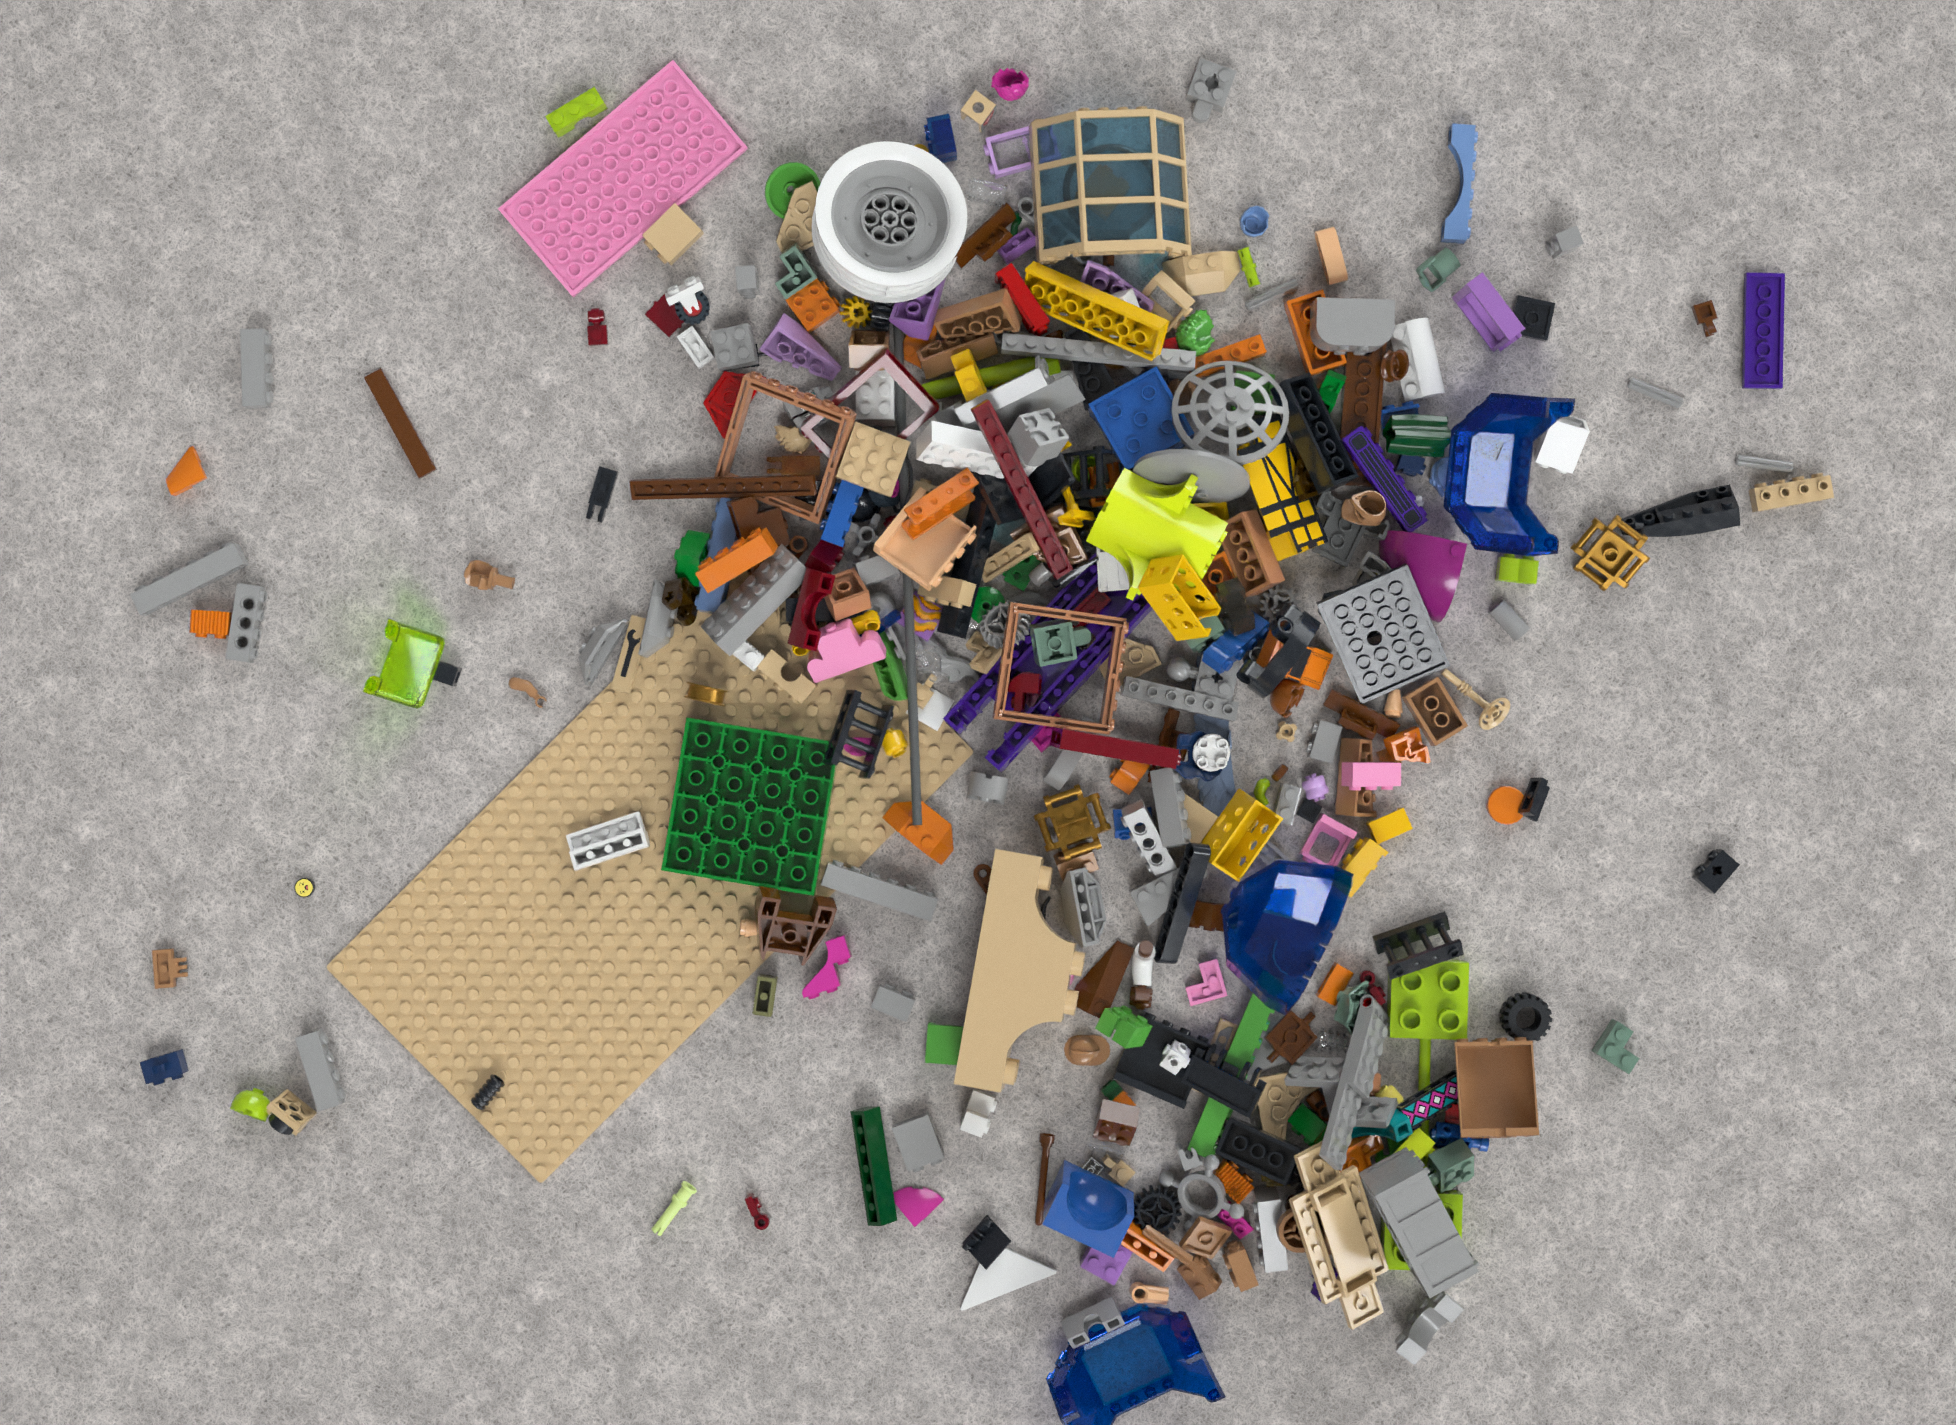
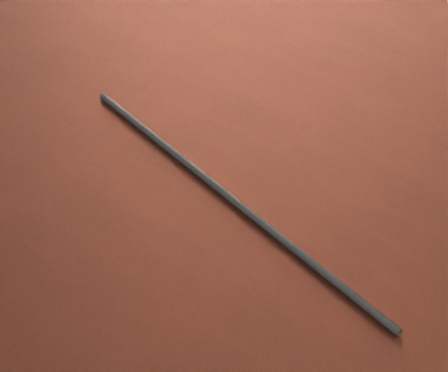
M894 237L896 241H899V237ZM893 325L894 356L904 366L903 332ZM895 381L898 435L907 427L905 391ZM905 459L899 474L900 509L903 507L909 490L908 466ZM903 573L913 825H922L913 579Z

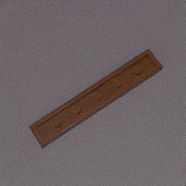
M380 368L365 376L366 383L418 478L421 479L436 471L437 469L383 370Z

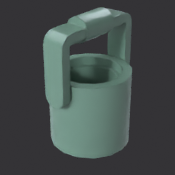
M1445 247L1435 256L1429 257L1418 266L1416 272L1422 286L1428 291L1434 292L1446 282V278L1457 270L1461 264L1454 253ZM1427 267L1438 279L1432 285H1430L1428 278L1423 273Z

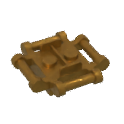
M1617 514L1608 526L1595 517L1591 521V526L1576 544L1573 543L1570 547L1581 556V559L1574 565L1573 569L1576 572L1580 571L1599 585L1602 591H1605L1612 582H1616L1626 589L1632 577L1644 563L1651 559L1639 550L1648 537L1645 534L1641 535L1622 521V518ZM1617 526L1637 542L1633 546L1614 532L1613 529ZM1598 528L1603 531L1587 551L1582 549ZM1635 556H1637V561L1627 571L1623 578L1620 577L1621 573L1626 569V567L1635 558ZM1586 562L1607 578L1604 580L1585 566Z
M1077 784L1074 785V788L1055 795L1043 796L1048 811L1038 813L1033 817L1035 822H1038L1046 844L1044 846L1046 852L1061 848L1065 860L1068 861L1071 860V857L1090 850L1102 849L1098 834L1109 831L1112 828L1110 823H1107L1102 810L1099 793H1094L1084 798L1080 785ZM1077 795L1078 800L1053 809L1052 803ZM1091 802L1100 824L1097 828L1094 827L1086 805ZM1049 817L1058 838V842L1055 843L1052 841L1045 819ZM1090 838L1093 839V842L1084 844L1082 846L1068 850L1067 846L1079 843L1081 841Z

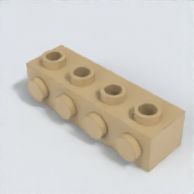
M1823 473L1812 474L1810 479H1804V476L1792 478V482L1787 483L1785 479L1773 481L1774 485L1767 486L1766 483L1755 484V488L1749 490L1752 513L1834 498L1831 476H1823Z

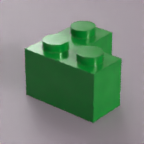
M688 530L685 537L681 538L679 549L675 550L674 560H677L675 574L677 578H687L693 586L699 587V579L695 573L699 569L698 566L709 553V550H707V544L710 539L709 533Z
M1302 1103L1288 1119V1122L1293 1125L1291 1129L1297 1135H1304L1305 1138L1303 1140L1309 1146H1313L1323 1141L1327 1123Z

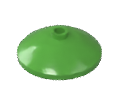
M789 162L778 166L769 175L765 185V199L770 210L778 217L784 219L794 189L810 181L813 182L818 193L821 183L817 174L810 167L798 162ZM789 186L793 188L791 192H787Z

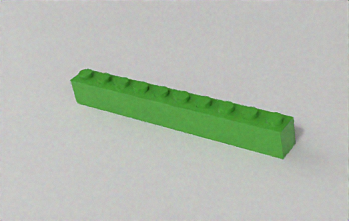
M1264 971L1259 976L1224 1062L1227 1061L1240 1068L1237 1077H1239L1247 1061L1251 1063L1252 1067L1256 1057L1253 1056L1255 1048H1260L1263 1038H1260L1263 1030L1267 1031L1270 1020H1267L1269 1014H1274L1278 1005L1275 1002L1277 995L1281 996L1285 985L1282 984V979ZM1209 1097L1187 1150L1191 1151V1147H1193L1198 1155L1205 1158L1208 1155H1215L1218 1146L1215 1144L1218 1137H1222L1225 1129L1223 1126L1225 1119L1229 1120L1233 1109Z

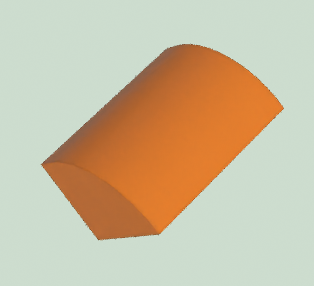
M1334 962L1318 989L1316 996L1336 1006L1338 1003V992L1346 989L1354 973Z

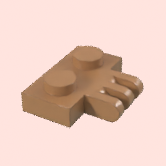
M174 948L152 950L155 989L176 987L177 977L188 976V972L180 973L181 969H187V965L179 964V962L187 961V957L174 958Z

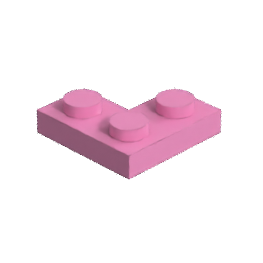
M1217 958L1198 963L1203 982L1185 987L1190 1006L1228 996Z

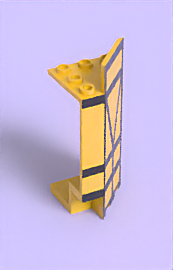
M1272 414L1270 423L1265 430V433L1272 440L1281 428L1282 419L1280 414ZM1265 417L1254 419V421L1260 426ZM1285 432L1281 442L1271 453L1255 462L1243 465V468L1249 474L1250 486L1268 530L1266 534L1278 562L1329 542L1312 497L1300 501L1296 494L1293 479L1297 458L1287 432ZM1257 437L1254 439L1253 445H1250V442L1239 446L1237 448V456L1254 453L1266 445Z

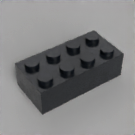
M1233 1116L1229 1117L1215 1153L1287 1186L1290 1184L1297 1167L1294 1155L1302 1152L1304 1148Z

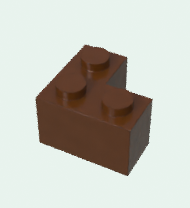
M1197 900L1188 927L1200 928V926H1204L1203 930L1227 932V929H1235L1238 906Z

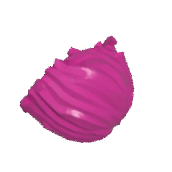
M1006 68L1005 71L999 69L992 77L991 87L995 88L998 95L1004 100L1014 101L1021 99L1028 90L1029 78L1022 70L1017 74L1013 68Z

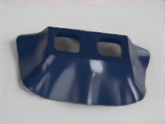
M1200 730L1178 736L1176 749H1179V754L1181 749H1186L1188 751L1187 762L1180 761V765H1177L1174 770L1185 779L1190 780L1200 777L1204 781H1211L1220 775L1222 769L1211 772L1199 768L1193 760L1192 752L1195 743L1199 738L1207 735Z

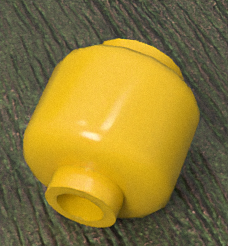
M889 728L886 730L881 746L886 755L896 758L906 752L908 742L901 730Z

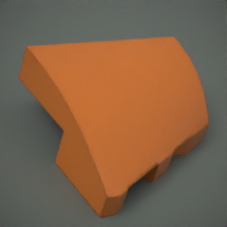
M194 446L188 448L166 478L167 487L173 496H177L193 488V485L207 479Z
M1417 726L1410 727L1383 739L1389 755L1394 760L1431 762L1428 748L1423 745L1420 730Z

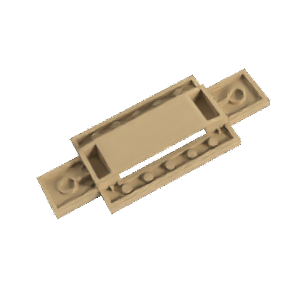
M1321 1141L1294 1155L1305 1191L1290 1198L1289 1202L1321 1302L1326 1305L1339 1298L1347 1325L1353 1330L1384 1312L1375 1282L1377 1281V1276L1388 1271L1389 1268L1357 1167L1352 1165L1341 1172L1333 1169L1319 1156L1323 1142ZM1315 1211L1319 1212L1338 1272L1337 1277L1335 1276Z

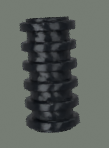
M492 1074L490 1079L486 1080V1084L482 1085L483 1088L478 1090L479 1093L474 1095L475 1098H471V1103L477 1109L485 1110V1106L489 1105V1101L493 1100V1096L495 1097L497 1092L501 1091V1087L505 1086L504 1081L497 1075Z

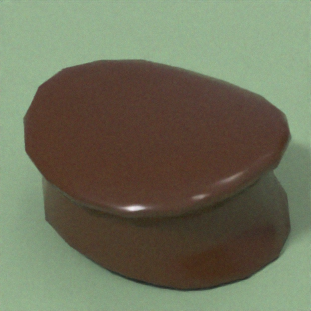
M1402 349L1394 352L1388 350L1385 353L1380 365V374L1386 382L1400 381L1406 376L1409 368L1407 353Z

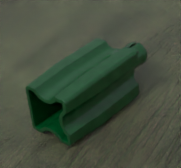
M1391 415L1383 429V437L1386 439V452L1407 456L1443 457L1444 450L1449 444L1464 445L1466 434L1464 430H1450L1447 426L1448 417L1438 415Z

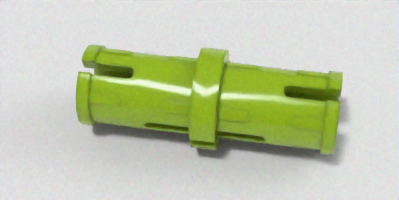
M1249 247L1238 250L1237 253L1242 263L1241 270L1245 273L1248 287L1251 288L1261 284L1255 269L1257 266L1256 263H1253Z

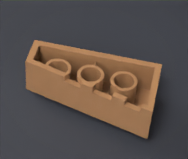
M1004 288L938 309L934 325L942 338L962 337L972 333L984 335V332L999 334L1009 330L1019 332L1022 317L1007 289Z

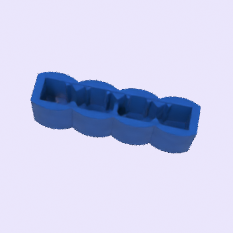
M1249 611L1204 651L1202 661L1219 674L1229 671L1236 660L1239 661L1244 657L1246 651L1252 650L1260 639L1267 637L1270 623L1254 611Z

